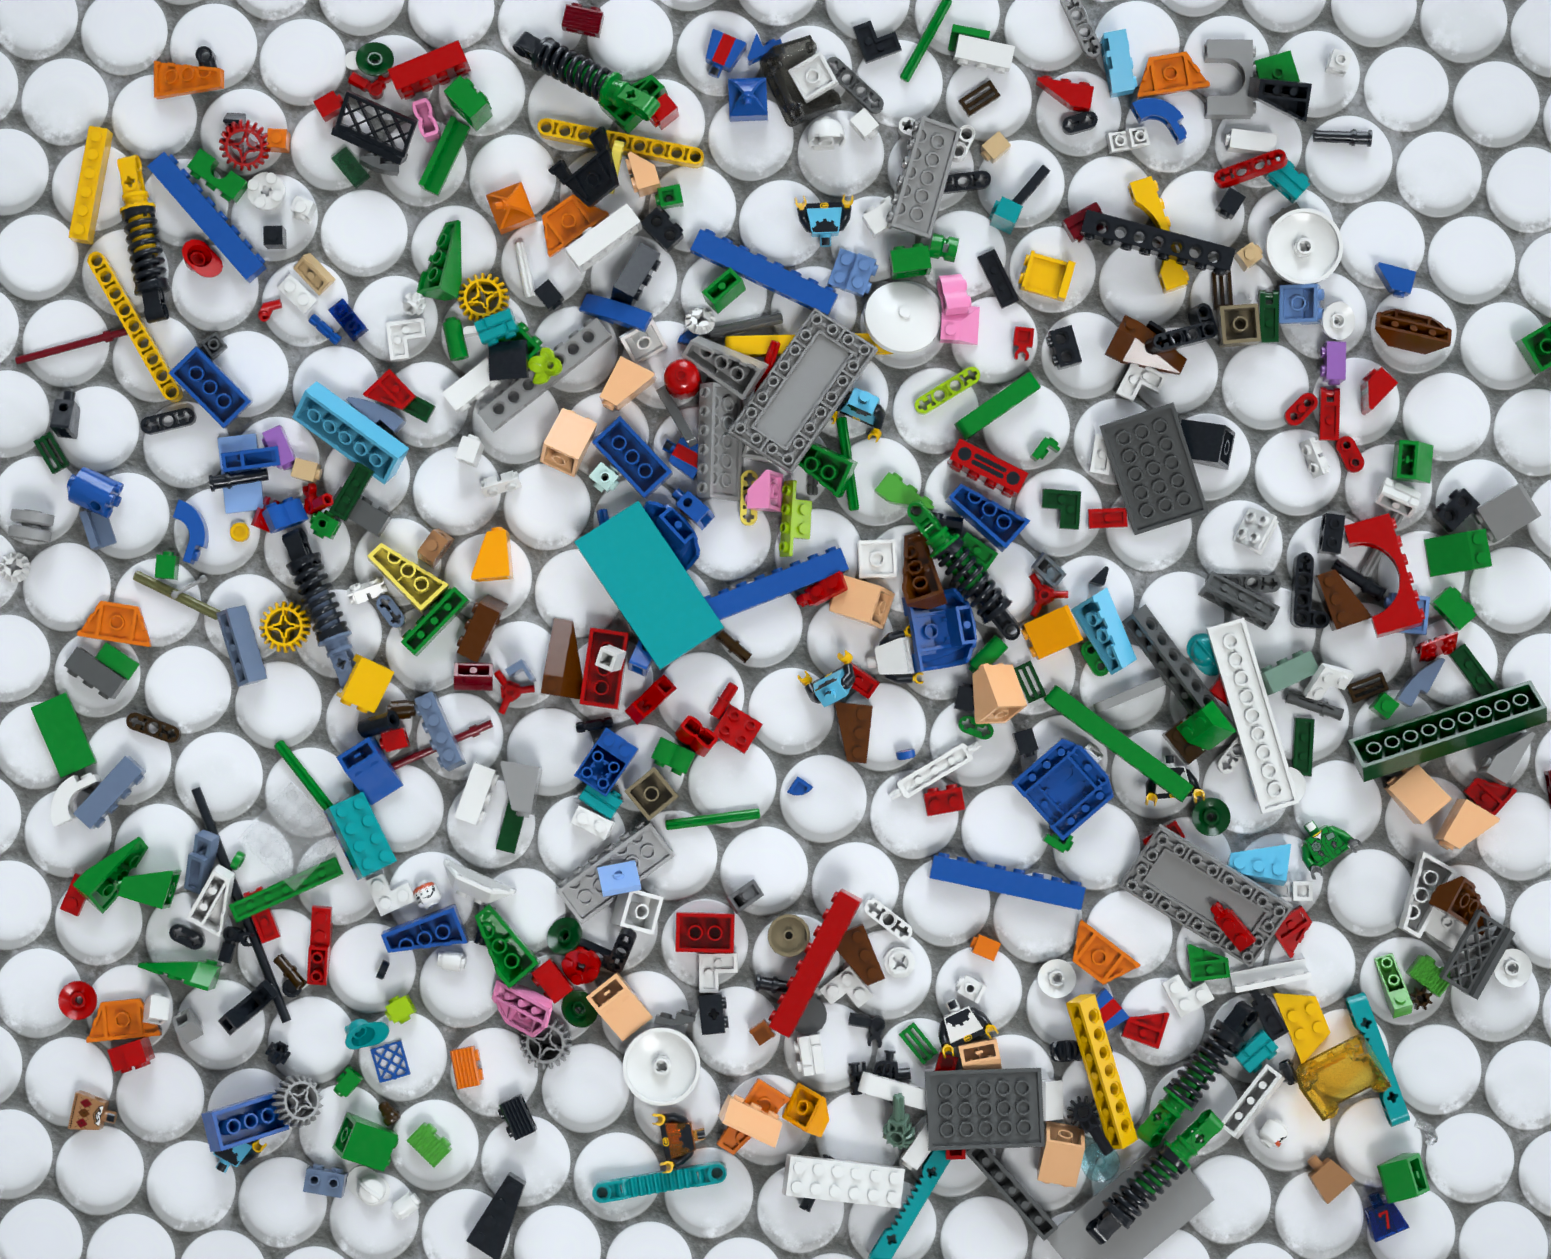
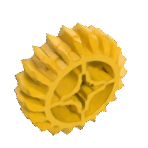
M481 273V278L478 279L477 275L474 274V281L467 278L469 285L467 286L464 283L461 285L465 291L459 290V294L464 296L458 298V302H463L459 305V308L465 309L463 311L464 316L470 314L468 317L469 321H472L474 318L475 321L503 311L502 307H509V304L504 302L510 299L509 296L504 295L508 293V289H502L505 284L504 282L498 283V277L492 280V274H488L487 279H485V274ZM482 285H490L497 291H484ZM476 287L477 295L469 301V295ZM480 291H482L483 295H485V297H487V298H486V305H487V307L485 306V304H484L482 301L479 302V300L482 299V298H481L482 295H481V292H480ZM496 297H499L497 306L491 311V302ZM482 306L486 313H477L470 307Z
M282 601V607L276 602L275 610L269 606L268 610L271 613L263 612V615L267 618L266 620L260 619V622L265 623V625L259 626V630H265L260 636L262 638L268 637L264 640V643L268 644L271 642L269 648L274 649L276 647L277 652H281L283 647L284 653H288L289 647L293 652L296 651L295 645L302 648L300 641H308L304 638V634H311L309 631H306V628L312 627L311 624H305V622L309 621V617L303 618L306 614L305 610L299 612L301 606L297 605L294 608L293 602H290L287 607L286 601ZM288 611L296 615L299 624L290 622ZM282 612L280 621L271 625L274 617ZM285 622H287V625L294 626L287 628L285 633L283 629L277 628L284 626ZM300 629L298 635L289 642L291 632ZM271 631H279L281 638H283V643L278 642L273 637Z

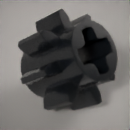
M279 1041L277 1043L271 1042L265 1054L268 1055L267 1061L277 1066L280 1063L284 1065L291 1052L288 1051V1045Z

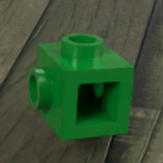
M327 510L324 513L318 511L317 514H313L310 520V528L314 530V535L322 539L326 536L333 540L342 523L334 519L335 515Z

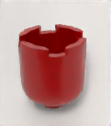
M679 359L668 365L664 373V386L672 397L680 400L688 399L695 396L700 390V384H702L701 374L695 364L689 360Z

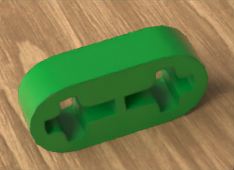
M963 716L958 721L959 729L966 734L983 740L989 739L993 735L994 730L991 724H976L974 717ZM969 719L970 724L975 725V728L968 727L967 730L963 729L962 721ZM988 726L990 734H986L985 737L982 736V732L976 730L977 727L984 728Z

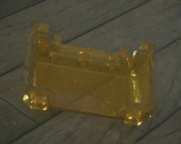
M1361 1034L1355 1035L1305 1061V1063L1300 1064L1296 1069L1299 1089L1322 1121L1337 1115L1339 1103L1370 1087L1374 1092H1384L1391 1087L1388 1076L1369 1043Z

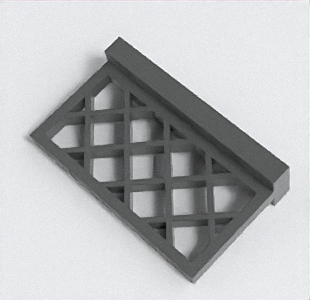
M1476 909L1439 977L1466 995L1478 1000L1515 932ZM1481 916L1484 925L1477 928V922ZM1496 926L1497 928L1491 936L1490 928ZM1485 930L1486 938L1479 940L1478 932ZM1473 934L1474 943L1468 944L1467 939ZM1487 943V946L1481 953L1480 945ZM1475 947L1476 955L1470 957L1469 949ZM1464 951L1465 959L1458 961L1459 953ZM1477 960L1474 969H1471V961ZM1466 964L1467 972L1460 974L1459 966ZM1454 968L1455 976L1448 978L1447 975L1450 969ZM1468 977L1465 985L1462 987L1461 978Z

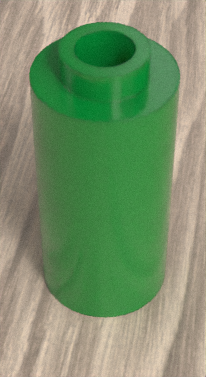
M456 317L446 318L442 326L450 361H460L469 358L461 320L456 319Z
M994 635L968 662L970 665L968 669L974 673L982 664L989 663V665H993L1008 649L1007 645Z

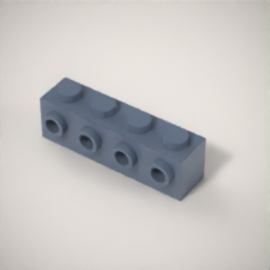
M246 606L228 608L216 613L238 687L267 679L266 669L261 659Z
M431 691L414 699L417 704L414 708L418 716H422L424 720L422 723L423 729L431 736V740H429L433 750L438 752L439 757H437V761L440 767H444L447 771H452L466 764L437 695Z
M125 756L73 814L89 829L100 828L106 821L104 818L108 813L112 814L119 807L118 802L121 799L125 800L132 792L130 789L135 784L138 785L145 778L143 775L146 773V770L130 756Z

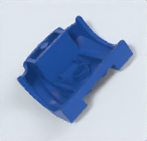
M647 501L643 508L687 571L700 555L698 538L695 531L687 520L674 508L656 501Z
M956 588L943 590L947 604L932 609L908 607L905 597H902L904 615L909 618L914 654H911L915 673L967 664L971 659L973 648L976 647L977 642L976 622L969 602L964 600Z

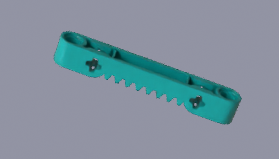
M1361 992L1345 998L1355 1029L1361 1031L1359 1036L1365 1038L1362 1043L1368 1045L1364 1050L1370 1053L1367 1058L1373 1060L1370 1066L1376 1067L1372 1072L1378 1075L1375 1080L1381 1082L1378 1085V1088L1381 1089L1379 1099L1389 1125L1393 1127L1410 1121L1407 1107L1366 994ZM1363 1018L1368 1020V1022L1365 1023L1366 1027L1360 1024L1363 1022ZM1389 1092L1394 1094L1392 1100L1387 1099Z
M936 1150L929 1153L921 1168L923 1176H918L921 1183H914L917 1189L910 1190L913 1196H906L909 1203H902L905 1209L898 1210L901 1216L895 1215L894 1218L897 1223L891 1222V1227L886 1228L882 1232L868 1259H892L950 1160H946L945 1150ZM933 1167H935L934 1170L936 1173H931L930 1175H928L929 1173L927 1169H932ZM893 1234H895L894 1236L896 1240H891L890 1242H888L887 1236H892Z
M715 1161L675 1168L670 1173L663 1174L662 1172L666 1171L663 1170L600 1181L594 1186L592 1196L596 1202L607 1203L677 1189L718 1184L725 1180L727 1168L722 1162ZM720 1168L723 1174L720 1177H715L712 1174V1170ZM604 1187L608 1194L601 1197L598 1195L597 1189Z

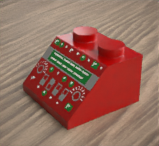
M1382 367L1378 370L1374 368L1362 379L1364 383L1360 386L1361 413L1365 415L1372 411L1398 384Z

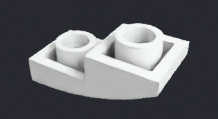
M1146 126L1108 133L1106 135L1110 154L1150 145Z

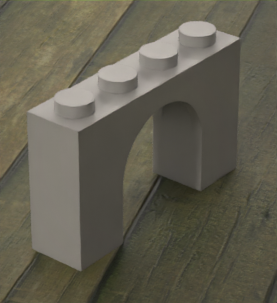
M1207 39L1205 42L1204 63H1227L1233 65L1238 69L1242 77L1241 90L1236 94L1206 97L1204 100L1205 119H1251L1253 114L1256 113V102H1253V99L1248 97L1250 77L1256 75V64H1253V57L1256 56V46H1253V40Z

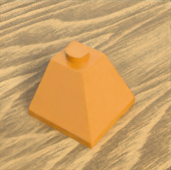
M798 1082L782 1118L806 1133L822 1137L829 1122L826 1098Z

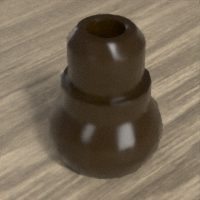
M388 1101L378 1105V1109L382 1113L383 1123L386 1126H391L401 1118L400 1113L391 1107Z

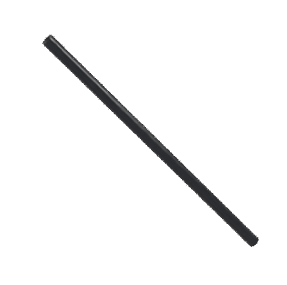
M198 787L191 790L206 830L219 835L201 788ZM219 839L216 854L221 866L233 872L222 841ZM236 877L234 878L232 896L235 902L244 898ZM251 917L242 920L246 932H253L255 934V937L248 936L264 978L273 984L278 992L277 997L273 1001L282 1023L290 1021L291 1017Z

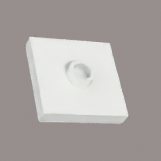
M821 51L788 70L806 104L839 85Z
M896 539L857 541L859 579L897 578Z
M1436 909L1425 932L1454 950L1466 926Z

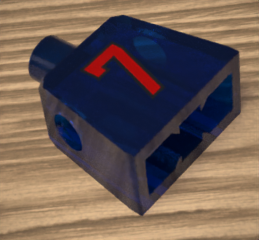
M1379 1192L1368 1195L1371 1206L1365 1208L1364 1213L1371 1239L1374 1242L1381 1241L1410 1228L1394 1203L1388 1204L1387 1199L1382 1200Z

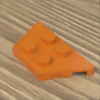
M1187 52L1149 57L1138 90L1137 99L1209 88L1210 83L1200 73L1201 70L1192 62V58Z
M574 194L542 215L548 256L550 258L581 237L587 228H593L609 217V213L595 206L588 207Z
M100 601L95 611L86 620L85 625L77 632V636L145 647H151L152 645L141 608L138 606Z
M1082 919L1079 921L1072 961L1104 985L1141 966Z
M141 998L105 1001L100 1003L86 1043L160 1036L162 1031L156 1024L143 1022L145 1003Z

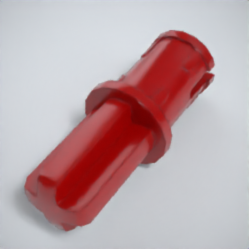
M728 683L721 696L717 697L718 701L709 714L720 720L727 706L731 705L730 701L738 690L735 684Z

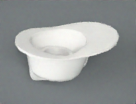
M359 1166L349 1172L347 1177L348 1189L363 1203L377 1207L388 1200L390 1195L389 1184L375 1171L366 1166Z

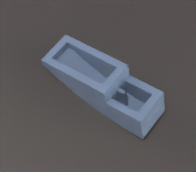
M348 397L346 399L378 426L383 422L396 434L406 424L401 417L384 406L360 398Z
M1438 658L1417 671L1400 689L1394 700L1406 707H1412L1419 692L1422 694L1429 692L1445 659Z
M206 830L195 834L193 852L188 854L185 889L197 894L201 893L213 868L219 845V835Z

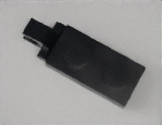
M1258 989L1250 990L1249 993L1254 1000L1250 1003L1259 1012L1258 1019L1271 1040L1274 1041L1288 1033L1289 1030L1271 999L1266 994L1261 995Z

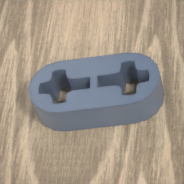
M380 596L376 601L378 610L389 625L395 628L402 627L405 624L406 617L390 596ZM383 599L386 601L390 600L388 603L391 608L390 611L386 607L381 608ZM392 612H394L396 616L401 615V618L399 619V624L396 622L392 623V620L394 619L391 615Z

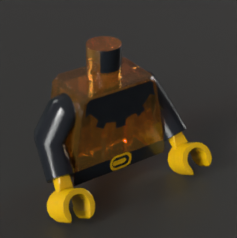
M675 1112L665 1114L653 1113L652 1116L658 1117V1121L652 1124L660 1126L666 1161L661 1162L660 1166H667L666 1171L662 1172L663 1174L670 1173L674 1168L683 1165L693 1156L696 1150L695 1141L706 1139L705 1129L693 1130L692 1121H688L686 1117Z

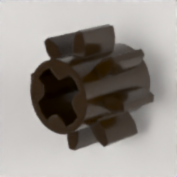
M1414 987V992L1409 993L1412 1003L1415 1004V1010H1418L1420 1006L1427 1010L1426 1005L1433 1003L1430 1001V996L1433 994L1425 993L1426 987H1422L1421 991ZM1417 996L1423 997L1424 1000H1423V1001H1419V1000L1417 999Z

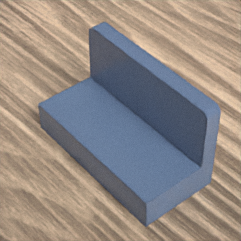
M87 510L79 512L91 549L98 550L117 543L109 519Z
M522 659L505 669L510 677H514L524 671L531 682L537 681L526 662Z

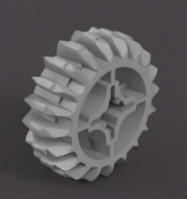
M556 1018L553 1023H550L551 1019H549L547 1027L549 1030L545 1036L537 1035L532 1038L522 1032L526 1039H520V1043H526V1046H522L520 1050H527L523 1057H531L528 1060L529 1064L535 1060V1068L539 1066V1063H542L543 1070L546 1068V1064L549 1065L550 1069H553V1062L557 1066L561 1065L558 1060L559 1058L564 1062L566 1061L563 1053L566 1055L570 1054L566 1047L570 1048L572 1044L566 1043V1041L571 1040L572 1036L565 1037L569 1029L567 1028L562 1031L561 1028L564 1026V1023L562 1022L557 1026L558 1019ZM554 1031L559 1034L562 1047L554 1042ZM550 1034L549 1043H551V1046L548 1045L543 1050L544 1047L541 1044V1040L544 1041ZM531 1040L539 1046L538 1055L531 1048ZM547 1050L559 1052V1054L553 1058H543Z
M292 1075L291 1077L284 1078L285 1081L279 1082L280 1087L274 1089L277 1094L273 1095L272 1098L276 1099V1102H273L271 1105L276 1106L277 1109L273 1113H279L277 1119L283 1120L284 1125H289L292 1128L310 1125V1121L316 1120L315 1115L321 1113L318 1108L323 1106L319 1103V1100H322L324 1097L318 1094L321 1092V1089H316L318 1083H312V1078H306L305 1075ZM295 1085L299 1086L295 1093L289 1092ZM300 1110H306L300 1117L295 1116Z

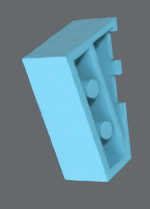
M1126 29L1103 33L1100 45L1110 98L1133 94L1135 87H1137V80L1132 72L1133 61L1130 57Z
M1291 844L1234 852L1230 854L1227 865L1254 882L1284 886L1287 881Z

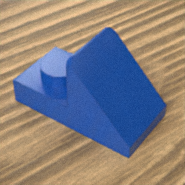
M756 33L747 57L748 65L750 66L783 51L784 45L781 39L769 40L763 46Z

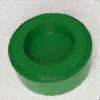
M239 850L234 856L230 868L238 870L244 862L246 854Z

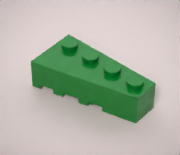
M814 442L798 465L823 487L831 491L834 496L841 498L858 462Z

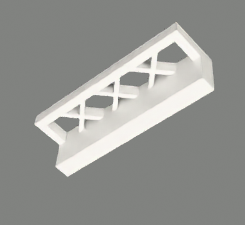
M1306 958L1230 972L1232 992L1235 993L1312 979L1311 973L1308 972Z

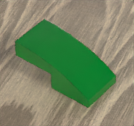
M108 642L104 643L95 656L97 660L128 680L140 665Z

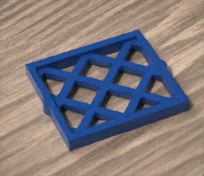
M402 1041L370 1049L379 1083L393 1079L396 1080L411 1074ZM391 1045H398L395 1051L389 1049ZM399 1048H401L402 1055L397 1053ZM385 1049L382 1055L378 1054L376 1050ZM387 1051L393 1053L390 1060L384 1057ZM375 1055L380 1057L378 1063L376 1061ZM395 1055L402 1058L399 1064L393 1062ZM382 1059L389 1062L386 1068L380 1066ZM403 1061L405 1062L406 1068L401 1066ZM390 1064L397 1067L394 1073L388 1070ZM379 1068L384 1070L382 1076L380 1075ZM399 1068L405 1071L402 1075H396ZM386 1072L392 1075L391 1078H383Z

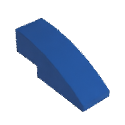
M278 446L221 453L223 472L281 465Z

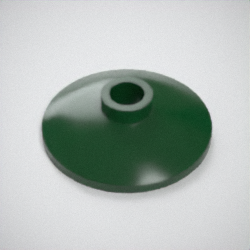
M371 42L363 45L357 51L356 64L360 71L366 75L381 76L386 74L388 69L392 68L394 56L386 45Z
M1205 798L1204 801L1201 800L1195 805L1192 811V822L1201 834L1217 836L1223 833L1229 826L1231 815L1229 808L1223 801L1217 798ZM1209 813L1213 814V819L1211 821L1207 819V815Z
M564 917L554 922L547 934L549 948L556 954H567L573 951L581 941V925L571 917Z
M575 990L564 997L561 1004L562 1014L571 1025L585 1028L594 1023L598 1012L587 1000L586 996L589 995L588 993Z

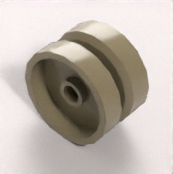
M785 914L779 916L771 923L768 929L770 947L775 953L783 957L799 955L805 950L810 940L808 925L802 918L796 915ZM787 932L792 933L793 937L791 939L785 938Z

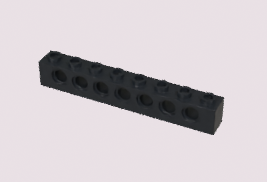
M1088 209L1085 212L1079 234L1088 241L1096 239L1102 241V244L1107 246L1115 244L1120 246L1122 250H1137L1141 255H1156L1160 260H1175L1176 264L1187 266V264L1194 265L1195 269L1202 271L1206 269L1213 270L1214 274L1221 276L1230 272L1236 250L1228 246ZM1103 225L1106 228V232L1099 233L1096 226ZM1122 230L1125 236L1118 238L1115 235V231ZM1134 235H1140L1143 238V242H1135ZM1159 240L1162 246L1156 248L1153 246L1152 241ZM1171 245H1178L1180 252L1174 253L1171 250ZM1191 249L1198 252L1199 256L1197 258L1190 256L1189 251ZM1208 255H1215L1217 258V262H1210L1208 260Z

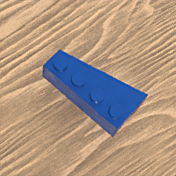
M456 904L389 928L381 934L388 953L449 946L452 944H466L469 941Z

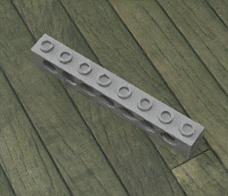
M592 318L584 323L582 330L579 332L577 330L569 335L567 342L564 344L561 342L554 347L555 357L564 359L562 371L559 375L551 376L545 384H534L533 389L525 390L524 384L528 381H533L535 372L528 368L529 378L514 379L510 382V387L507 390H501L495 394V399L492 402H486L480 406L478 414L493 433L612 339L611 334L598 318L594 320ZM586 334L594 336V339L589 343L583 340ZM577 346L579 351L572 355L569 353V348ZM513 393L519 394V399L516 402L509 401V397ZM498 405L504 406V411L501 414H495L494 412L495 407Z

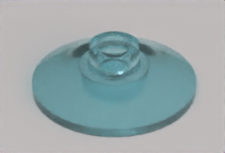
M1096 1143L1085 1149L1081 1163L1084 1174L1096 1182H1105L1112 1179L1120 1166L1119 1156L1115 1149L1110 1154L1104 1156ZM1098 1158L1103 1159L1101 1165L1096 1164Z

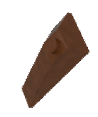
M1127 315L1123 317L1104 354L1123 364H1138L1142 368L1146 366L1153 367L1157 371L1176 375L1181 374L1187 361L1176 350L1156 355L1149 354L1145 349V342L1156 334L1141 322Z
M918 531L904 536L902 591L908 607L932 609L947 604V600L933 559L930 557L929 547L925 543L926 538Z
M554 618L541 693L580 700L583 675L574 622Z
M1463 876L1437 886L1429 901L1430 905L1466 927L1476 909L1490 917L1486 907L1480 901V895L1475 891V884ZM1481 916L1477 922V928L1484 925ZM1485 930L1478 932V934L1483 936Z

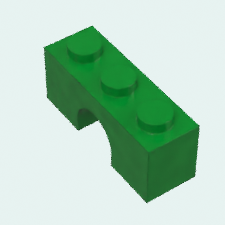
M200 148L187 166L191 170L190 175L197 180L202 178L206 181L205 185L212 191L216 189L222 193L220 196L229 203L231 200L237 203L247 190L248 182L232 170L224 178H215L214 171L219 162Z

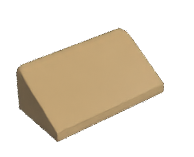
M311 253L303 255L293 268L318 295H321L336 280Z

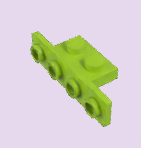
M796 480L784 481L782 487L780 557L793 556L794 538L810 539L812 501L796 499Z

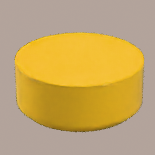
M235 523L230 529V535L233 540L244 542L250 536V529L244 523Z

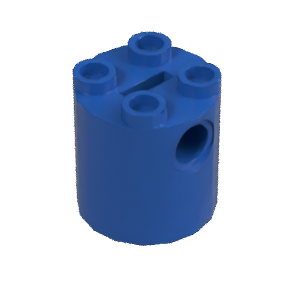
M83 467L77 475L72 474L68 480V500L73 504L109 519L113 508L118 507L122 500V497L119 495L123 490L124 484L87 467Z

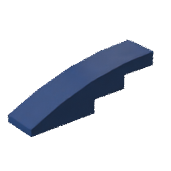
M586 294L579 308L580 312L610 324L616 323L626 328L632 327L644 333L653 317L652 313L592 294Z

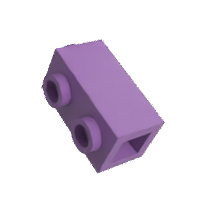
M1327 341L1320 349V357L1323 358V365L1320 367V377H1323V382H1328V385L1337 386L1346 380V342Z
M278 425L263 432L264 438L261 440L265 448L278 446L281 465H278L277 468L284 471L293 468L296 456L283 427Z

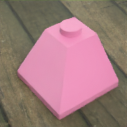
M941 306L939 343L978 345L980 307L971 306L965 314L945 316Z
M765 470L747 489L745 496L747 509L781 512L783 474L772 470Z

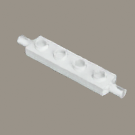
M978 741L970 746L961 743L897 782L898 789L889 794L891 800L893 801L901 795L908 799L973 760L972 753L981 748V745H978Z

